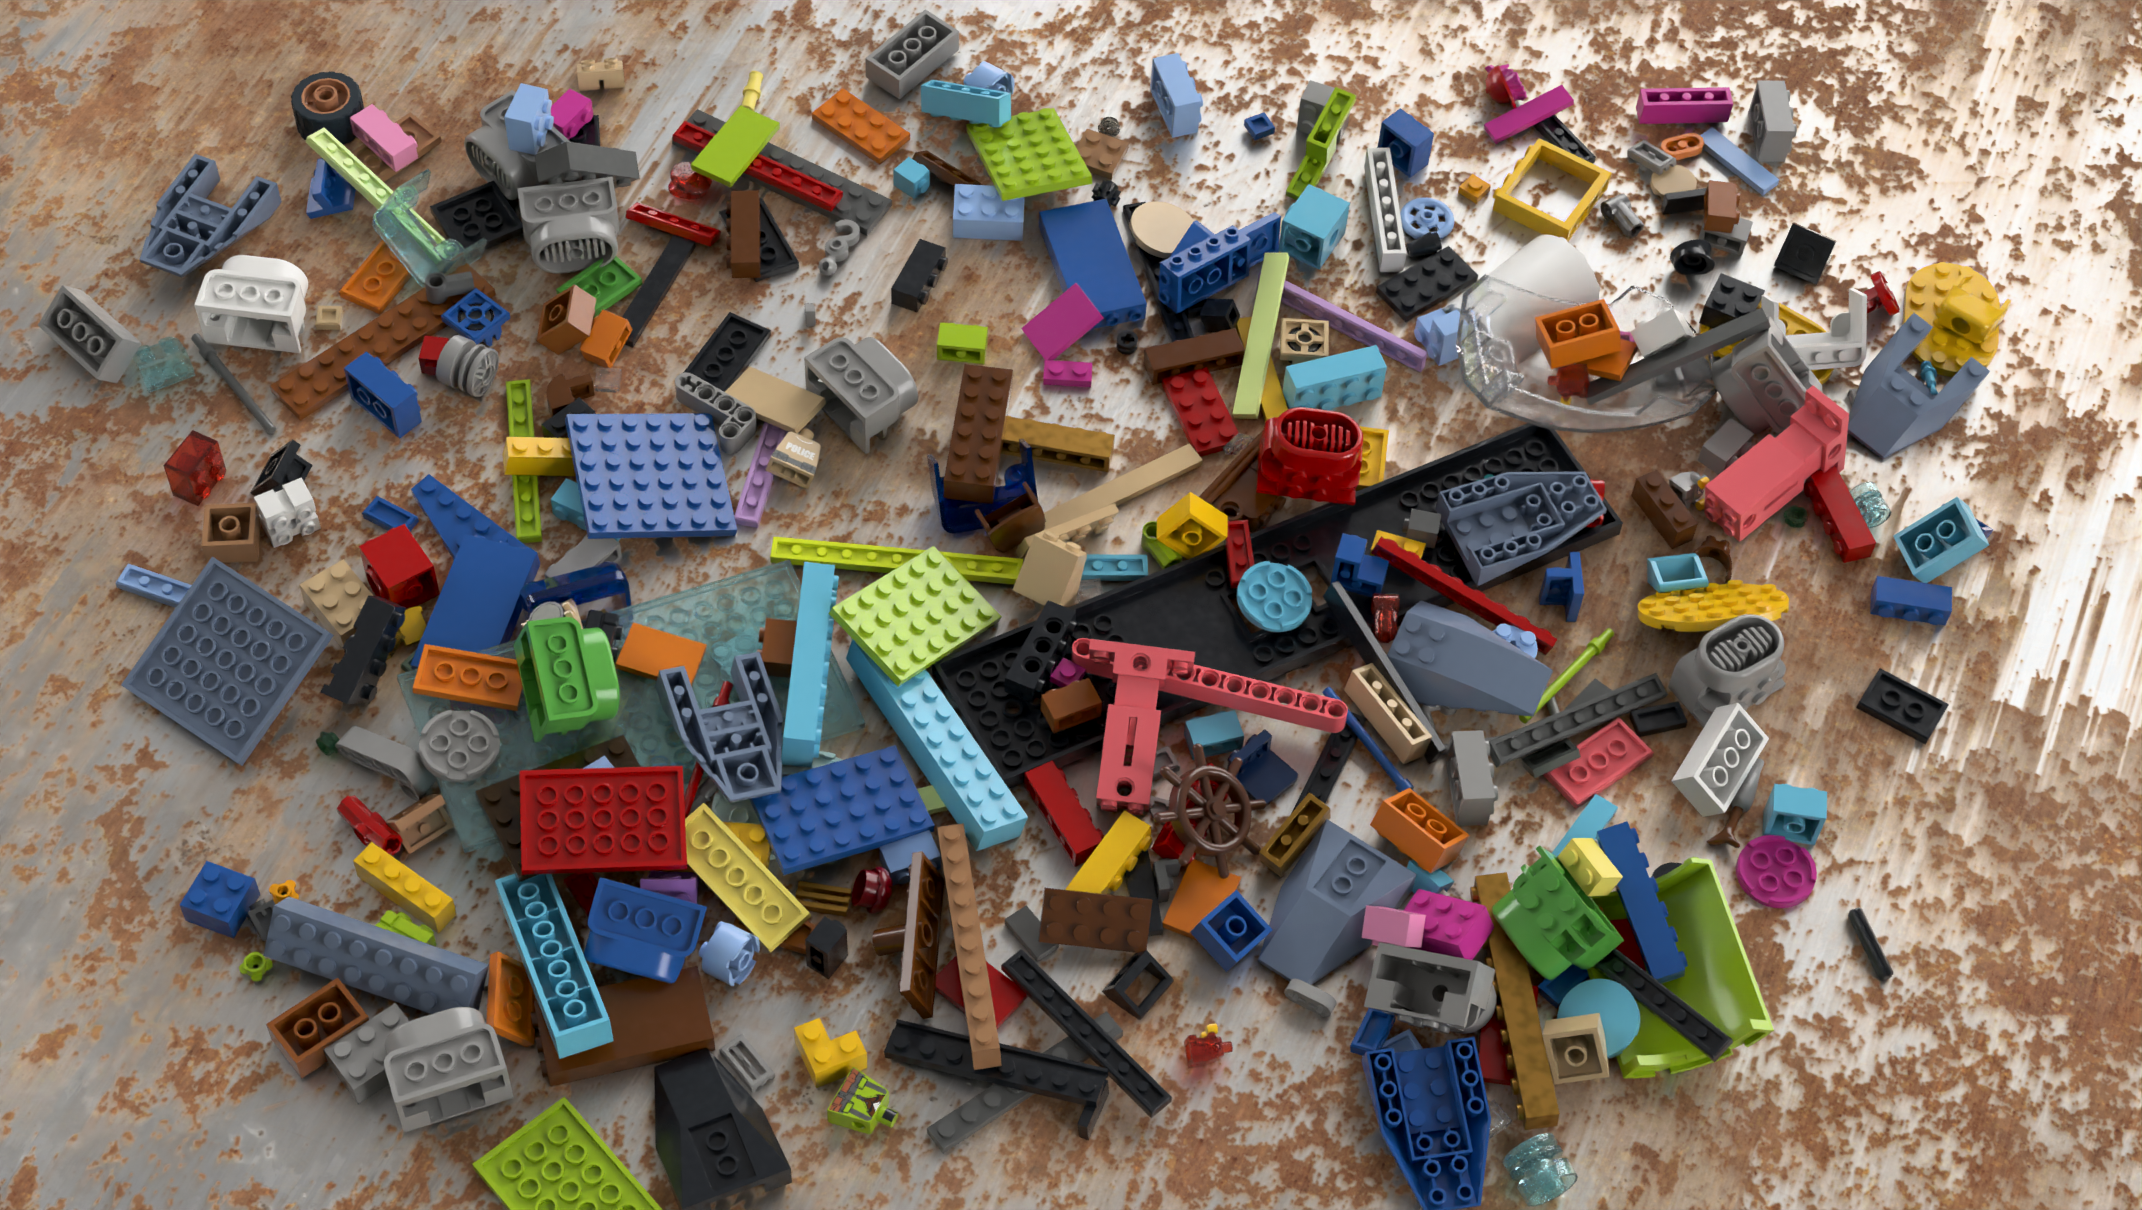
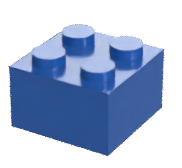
M1400 108L1382 121L1377 148H1390L1392 165L1411 178L1428 165L1434 133Z
M206 861L181 901L180 908L185 921L234 939L247 918V912L251 911L249 906L257 901L260 892L255 878Z
M1235 890L1204 917L1190 933L1227 972L1273 929L1244 897Z

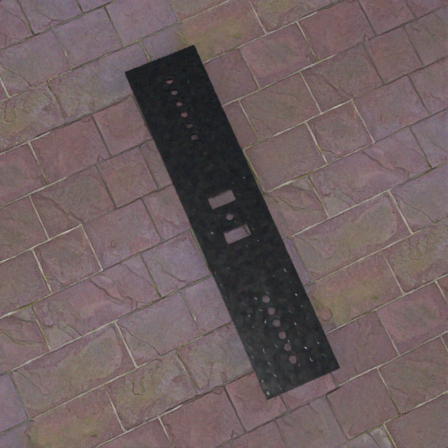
M1544 416L1355 492L1354 505L1329 502L1250 534L1254 564L1270 561V563L1290 565L1298 571L1314 566L1329 588L1335 557L1343 533L1367 539L1365 555L1372 556L1370 551L1377 530L1406 538L1407 533L1402 532L1404 519L1410 518L1412 509L1437 513L1436 505L1439 492L1482 480L1488 474L1496 476L1506 472L1586 471ZM1604 497L1603 504L1607 511L1603 514L1604 520L1602 524L1596 527H1584L1550 552L1484 584L1476 586L1440 519L1438 531L1440 540L1436 541L1435 549L1425 547L1421 560L1438 566L1442 572L1450 577L1459 578L1463 581L1464 585L1482 592L1569 556L1570 552L1581 551L1620 534L1623 522ZM1222 545L1068 607L1076 611L1075 622H1078V627L1074 636H1069L1067 639L1068 645L1064 655H1059L1056 661L1057 666L1063 658L1071 661L1073 643L1077 639L1088 638L1195 652L1194 665L1266 682L1353 646L1328 604L1325 603L1317 606L1313 599L1307 618L1298 627L1285 632H1271L1262 629L1251 634L1230 601L1237 598V588H1231L1225 545ZM1388 564L1386 578L1379 599L1345 590L1374 636L1401 626L1407 611L1419 601L1442 608L1455 603ZM1037 620L948 655L932 665V674L948 702L1008 789L1024 783L1025 772L1052 760L1056 767L1060 768L1103 750L1108 704L1114 705L1117 683H1113V679L1085 673L1083 679H1090L1102 701L1101 716L1053 733L1041 711V703L1035 705L1004 692L1005 677ZM1050 675L1045 680L1046 686L1042 695L1051 689L1061 688L1050 682ZM1158 691L1156 710L1161 711L1160 726L1209 706L1212 703ZM1008 707H1016L1019 709V712L1010 714L1006 709Z

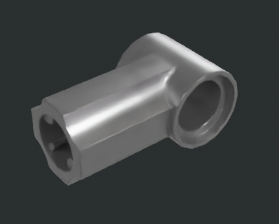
M1622 193L1601 202L1600 209L1604 218L1608 221L1613 220L1627 237L1633 238L1643 230L1644 224L1632 211L1630 200L1625 194Z

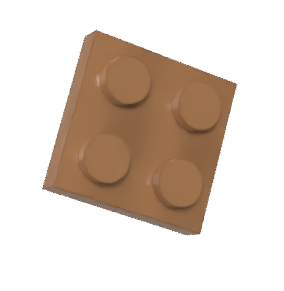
M1086 129L1076 148L1090 173L1112 180L1129 149V142Z

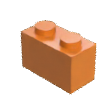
M602 309L600 315L596 316L592 322L590 337L581 342L580 351L585 360L611 370L633 330L629 321Z

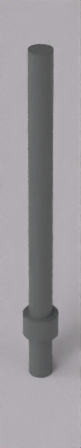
M199 333L194 334L191 340L199 348V354L205 361H209L265 431L268 434H273L276 431V427L219 359L214 347L211 344H207Z

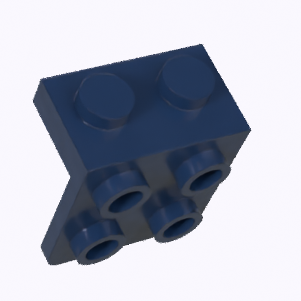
M1264 729L1258 735H1252L1243 748L1240 750L1236 749L1230 754L1227 759V769L1235 757L1241 758L1243 763L1236 778L1253 800L1264 799L1267 806L1297 780L1298 773L1270 750L1272 735Z

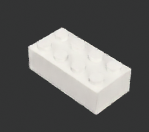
M1739 703L1716 707L1673 777L1672 782L1702 817L1725 813L1769 738Z

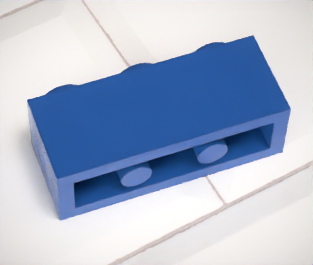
M1877 576L1871 589L1870 614L1925 622L1932 625H1946L1952 612V587Z

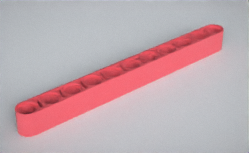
M1077 639L1072 645L1071 662L1085 668L1086 673L1113 679L1114 662H1110L1109 665L1094 663V659H1089L1090 639ZM1137 665L1134 668L1139 672L1147 669L1143 665ZM1194 665L1193 672L1188 671L1187 675L1174 674L1172 669H1167L1164 689L1159 688V691L1330 733H1338L1344 729L1348 713L1347 705L1338 699Z

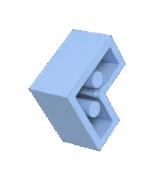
M1442 308L1417 318L1414 335L1417 341L1424 345L1429 357L1434 359L1438 366L1463 357L1470 326L1458 310L1445 314Z

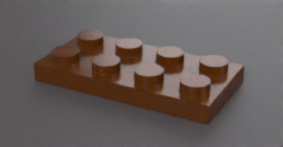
M1044 887L1038 942L1135 953L1147 950L1152 899Z

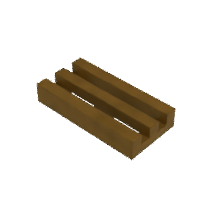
M798 881V889L795 895L796 899L807 911L847 917L852 889ZM804 898L810 900H817L821 903L803 901L801 899ZM828 902H830V903H836V904H843V907H841V906H835V905L822 904V903H828Z

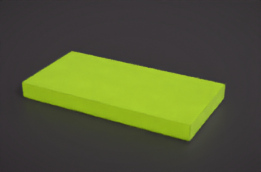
M740 105L691 163V170L731 188L780 129V123Z

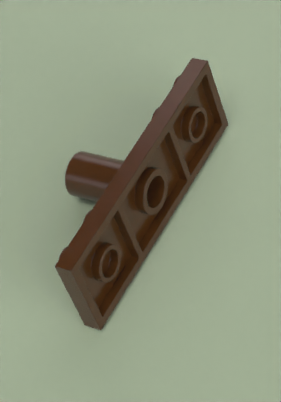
M923 851L912 853V863L909 865L910 885L907 888L908 907L906 924L875 929L872 935V942L878 956L903 952V956L900 959L902 973L901 979L898 982L899 992L922 1019L933 1018L944 878Z

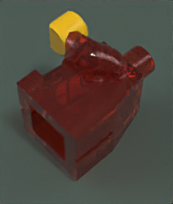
M1570 364L1559 367L1557 376H1548V385H1556L1557 392L1561 395L1562 406H1570L1571 396L1573 395L1587 398L1590 385L1587 364Z
M1216 1023L1207 1025L1205 1031L1200 1034V1038H1197L1196 1035H1188L1185 1039L1184 1047L1188 1069L1207 1066L1219 1061L1224 1056V1053L1233 1051L1231 1041L1222 1042L1221 1037H1216L1218 1033Z

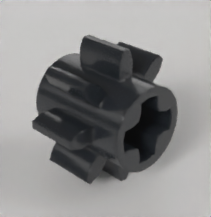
M1103 180L1101 184L1096 183L1092 189L1093 195L1091 198L1094 201L1107 199L1109 207L1111 205L1116 207L1121 199L1119 197L1121 191L1112 181Z

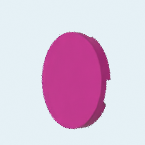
M1764 835L1751 840L1739 854L1736 863V876L1745 893L1756 902L1772 908H1790L1802 903L1811 894L1817 879L1816 865L1809 852L1804 847L1801 848L1780 835Z

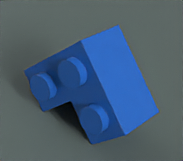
M1343 533L1335 557L1331 583L1339 581L1347 591L1379 599L1389 561L1377 556L1365 555L1367 539Z

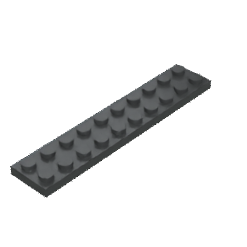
M698 109L687 120V122L714 134H717L726 123ZM672 138L673 145L682 148L696 156L700 154L697 151H694L677 142H674ZM769 142L759 153L760 155L843 191V197L835 208L830 212L748 174L743 173L741 177L832 220L837 222L845 219L852 220L859 226L860 233L866 236L869 235L892 206L891 199Z

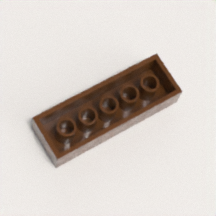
M964 364L944 476V498L993 504L1012 393V369Z

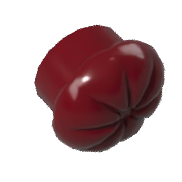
M878 866L872 871L863 869L859 872L852 889L851 900L853 906L867 908L870 914H878L887 907L892 895L891 888L893 884L890 874L885 868Z

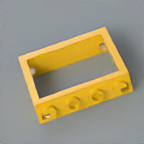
M1539 138L1534 145H1529L1523 160L1519 159L1513 173L1507 174L1503 186L1495 190L1492 197L1495 199L1493 211L1542 235L1563 237L1569 242L1608 189L1612 173ZM1537 158L1592 184L1565 222L1510 196L1511 192Z

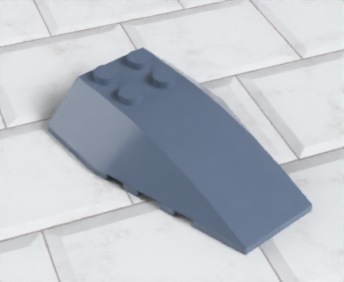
M1419 601L1407 611L1387 654L1416 702L1430 707L1440 705L1449 706L1451 709L1471 708L1482 712L1491 710L1502 714L1534 716L1553 673L1551 668L1470 617L1424 601Z

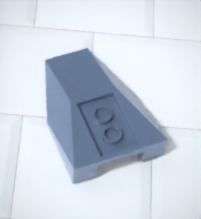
M1506 472L1439 492L1436 511L1438 514H1441V521L1476 586L1484 584L1550 552L1607 511L1586 472Z
M1326 819L1280 888L1269 923L1273 930L1264 939L1258 962L1289 982L1291 979H1299L1310 985L1314 984L1371 946L1372 940L1362 938L1366 905L1399 909L1413 890L1417 874Z

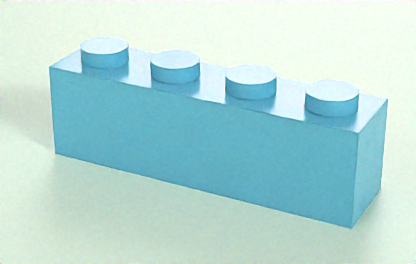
M931 80L921 85V112L930 113L932 117L947 116L951 120L964 119L969 120V123L972 124L987 123L990 127H1001L1002 124L1011 120V93Z

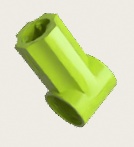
M1157 521L1147 522L1142 529V549L1151 553L1162 569L1182 562V557L1179 553L1156 538H1151L1156 537Z

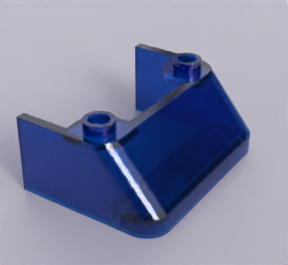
M1019 439L1022 463L1011 465L1006 469L1004 474L1005 485L996 487L993 504L944 498V476L940 477L939 464L932 454L927 455L932 493L941 526L946 532L955 534L984 529L975 511L979 509L983 517L1023 495L1026 493L1022 485L1024 482L1029 485L1038 500L1031 446L1024 439Z
M607 561L589 568L539 581H531L526 583L520 590L526 620L529 619L530 614L536 607L546 602L561 604L572 598L576 605L619 594L628 621H634L629 583L626 574L620 565L615 562Z

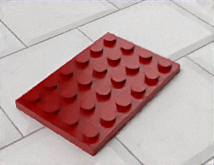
M683 766L520 770L522 875L687 869Z

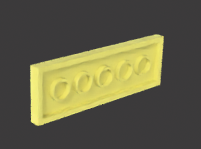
M705 803L700 805L685 819L687 865L748 930L759 938L760 942L770 953L811 917L806 908Z

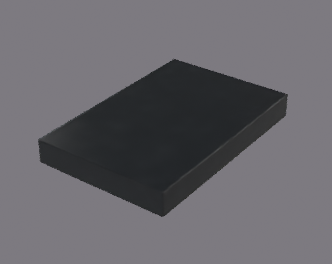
M1879 668L1856 708L1926 745L1949 704Z

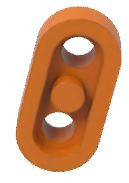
M1687 133L1663 140L1660 150L1676 158V160L1700 154L1704 146V140L1696 133Z

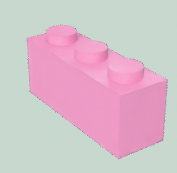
M371 104L350 117L353 134L395 172L418 159L416 149L418 145L415 139L410 135L407 136L399 124L393 123L383 110H379Z

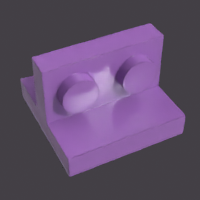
M646 870L640 879V888L697 904L700 878L694 872Z

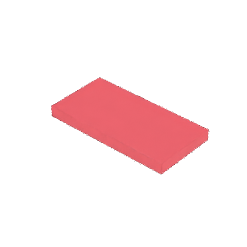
M1618 717L1576 746L1579 749L1580 758L1545 773L1543 776L1577 809L1592 799L1595 794L1598 795L1652 758L1654 752Z

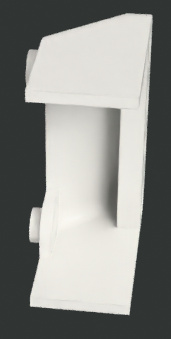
M1854 288L1849 289V312L1838 313L1832 318L1830 332L1786 335L1785 324L1778 319L1779 302L1767 295H1761V308L1766 317L1770 316L1810 370L1855 367L1862 364L1865 360L1866 294Z

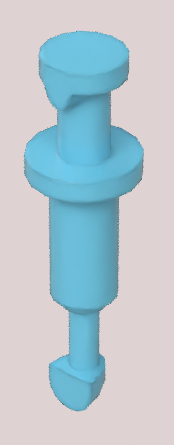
M1924 361L1920 365L1921 378L1926 381L1927 387L1931 389L1930 393L1937 395L1938 391L1935 388L1936 369L1933 368L1930 361Z

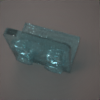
M165 337L153 346H141L132 358L140 370L149 393L196 376L188 353L178 338Z

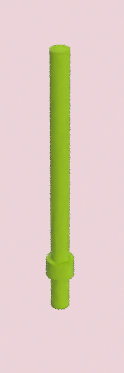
M1607 628L1598 638H1593L1587 644V649L1544 691L1534 715L1594 655H1599L1605 649V644L1614 636L1612 629ZM1519 715V720L1522 723H1527L1533 716Z

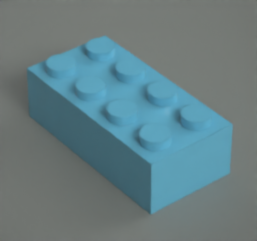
M1377 345L1286 366L1282 392L1287 408L1306 407L1331 410L1332 408L1345 405L1350 406L1365 400H1374L1382 396L1387 366Z

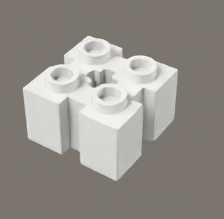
M302 478L282 485L283 489L274 492L272 489L254 497L257 510L260 513L259 517L262 527L274 548L288 544L293 540L294 535L299 533L302 536L309 535L321 529L315 512L314 500Z

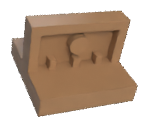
M428 794L386 820L387 825L400 834L403 840L401 845L406 854L413 853L454 827L453 822L443 807L446 802L441 794Z

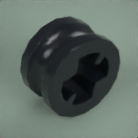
M1132 331L1119 333L1116 343L1117 350L1125 355L1133 354L1138 348V336Z

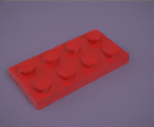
M1207 367L1162 379V387L1186 438L1200 457L1242 445L1241 436L1237 435L1239 432Z

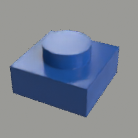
M1265 112L1244 119V126L1254 141L1275 133V126Z

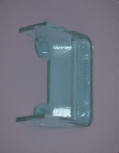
M429 169L399 186L374 213L372 219L374 230L423 288L426 287L425 278L428 274L440 272L448 276L456 271L459 266H463L466 263L470 265L483 257L487 240L482 238L466 249L454 239H447L437 244L409 210L417 204L419 193L428 188L431 174Z

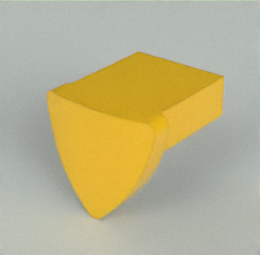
M421 606L405 610V620L399 628L405 646L421 640L426 624L421 614L423 611Z

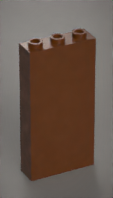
M698 966L681 969L674 983H666L643 977L597 987L610 1019L614 1041L559 1059L537 1000L534 1001L535 1012H530L533 1029L539 1028L540 1036L535 1037L538 1053L544 1052L545 1060L540 1061L543 1078L549 1077L551 1087L674 1060L704 1048L715 1051L714 1035Z

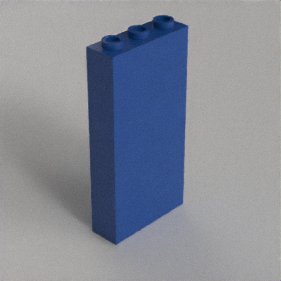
M1107 199L1040 211L1039 229L1062 292L1064 293L1077 283L1104 317L1090 330L1145 319L1147 302Z
M465 534L410 664L413 674L417 673L425 644L503 657L540 567L538 553L529 547L519 548L511 546L505 541L496 542L488 540L481 535L472 536Z

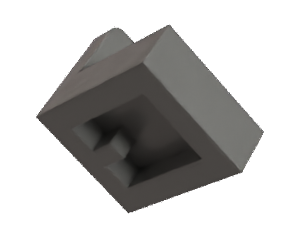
M1164 858L1153 864L1152 873L1158 903L1168 902L1169 893L1174 889L1172 877L1179 876L1181 866L1178 859Z
M264 899L255 902L249 906L251 911L246 914L262 942L267 940L275 905L273 899L265 902Z

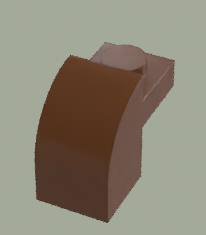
M562 373L550 381L547 386L546 395L551 417L579 397L585 399L595 396L590 373L576 376L569 380H566Z

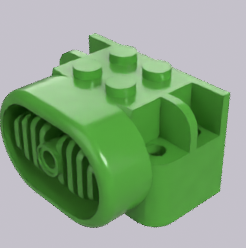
M572 617L527 621L513 646L535 743L540 742L544 735L557 732L559 736H563L568 731L584 728L588 722L613 719L619 709L620 693L613 656L605 632L597 627L581 629L579 622Z
M1539 845L1536 850L1541 855V858L1531 866L1527 864L1521 866L1523 873L1514 881L1513 889L1492 906V913L1529 964L1544 978L1554 980L1572 964L1581 969H1590L1621 944L1624 939L1591 896H1587L1558 857Z

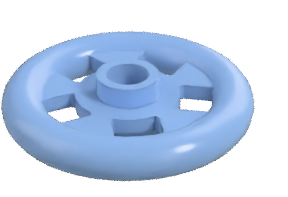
M1427 197L1416 198L1406 203L1400 211L1403 230L1415 239L1430 232L1428 229L1434 227L1438 229L1435 232L1438 233L1439 238L1443 239L1449 235L1454 227L1452 211L1446 204L1437 199ZM1425 207H1431V208H1434L1435 211H1432V210H1429V209H1424V208H1425ZM1412 210L1418 211L1416 216L1411 215L1410 212ZM1438 216H1444L1445 222H1439ZM1416 222L1420 228L1416 229L1411 224Z

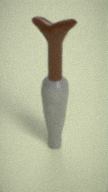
M1757 758L1731 802L1732 811L1724 829L1707 841L1709 845L1727 843L1734 848L1740 847L1739 842L1734 836V831L1742 813L1750 810L1753 804L1760 773L1764 766L1762 759Z

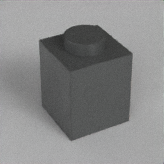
M1412 509L1410 518L1404 519L1402 532L1407 533L1406 538L1426 543L1425 547L1435 549L1441 514Z

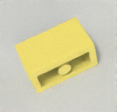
M1572 838L1558 855V859L1587 896H1608L1623 877L1593 838Z

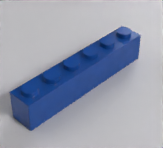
M1628 821L1597 831L1596 839L1599 847L1623 876L1615 888L1648 974L1661 984L1683 977L1688 963L1684 952H1678L1675 942H1678V937L1674 927H1669L1665 917L1669 916L1665 903L1663 901L1659 902L1656 893L1659 892L1654 877L1649 878L1646 868L1649 867V863L1645 853H1640L1637 847V843H1640L1636 829H1630Z

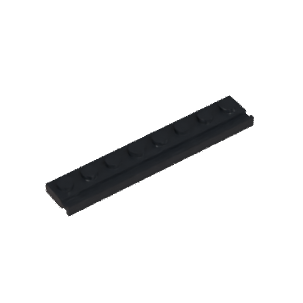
M899 1019L896 1020V1026L892 1030L884 1050L885 1058L1093 1108L1098 1106L1105 1080L1108 1077L1107 1068L1001 1043L999 1045L1002 1066L974 1070L969 1036Z

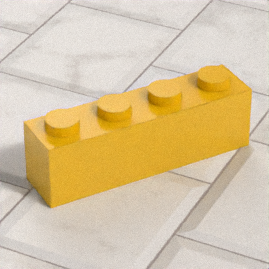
M1124 810L1065 890L1110 894L1112 891H1117L1123 881L1122 877L1126 870L1130 872L1137 863V856L1142 850L1146 851L1153 840L1151 826Z
M373 842L353 860L357 876L438 934L457 915L454 901L451 897Z

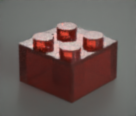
M194 430L190 432L163 465L173 496L196 506H199L204 499L209 497L213 487L224 478L227 471L218 441Z

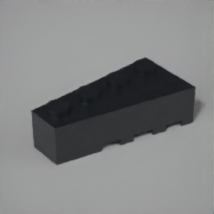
M368 595L353 625L356 632L346 639L342 647L345 654L339 664L335 663L331 670V673L335 675L329 686L324 684L320 693L346 704H370L377 694L376 686L379 678L386 670L387 664L385 662L387 657L395 647L397 631L404 623L406 607L380 596Z

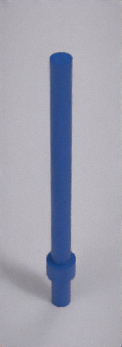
M1330 686L1322 692L1325 697L1341 700ZM1348 709L1346 723L1396 784L1395 789L1399 793L1408 788L1413 790L1414 786L1408 779L1403 778Z

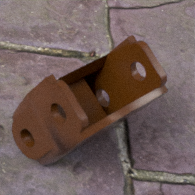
M1026 482L1022 484L1026 493L983 517L979 509L975 511L993 546L1001 552L1011 550L1021 544L1024 538L1045 529V514Z

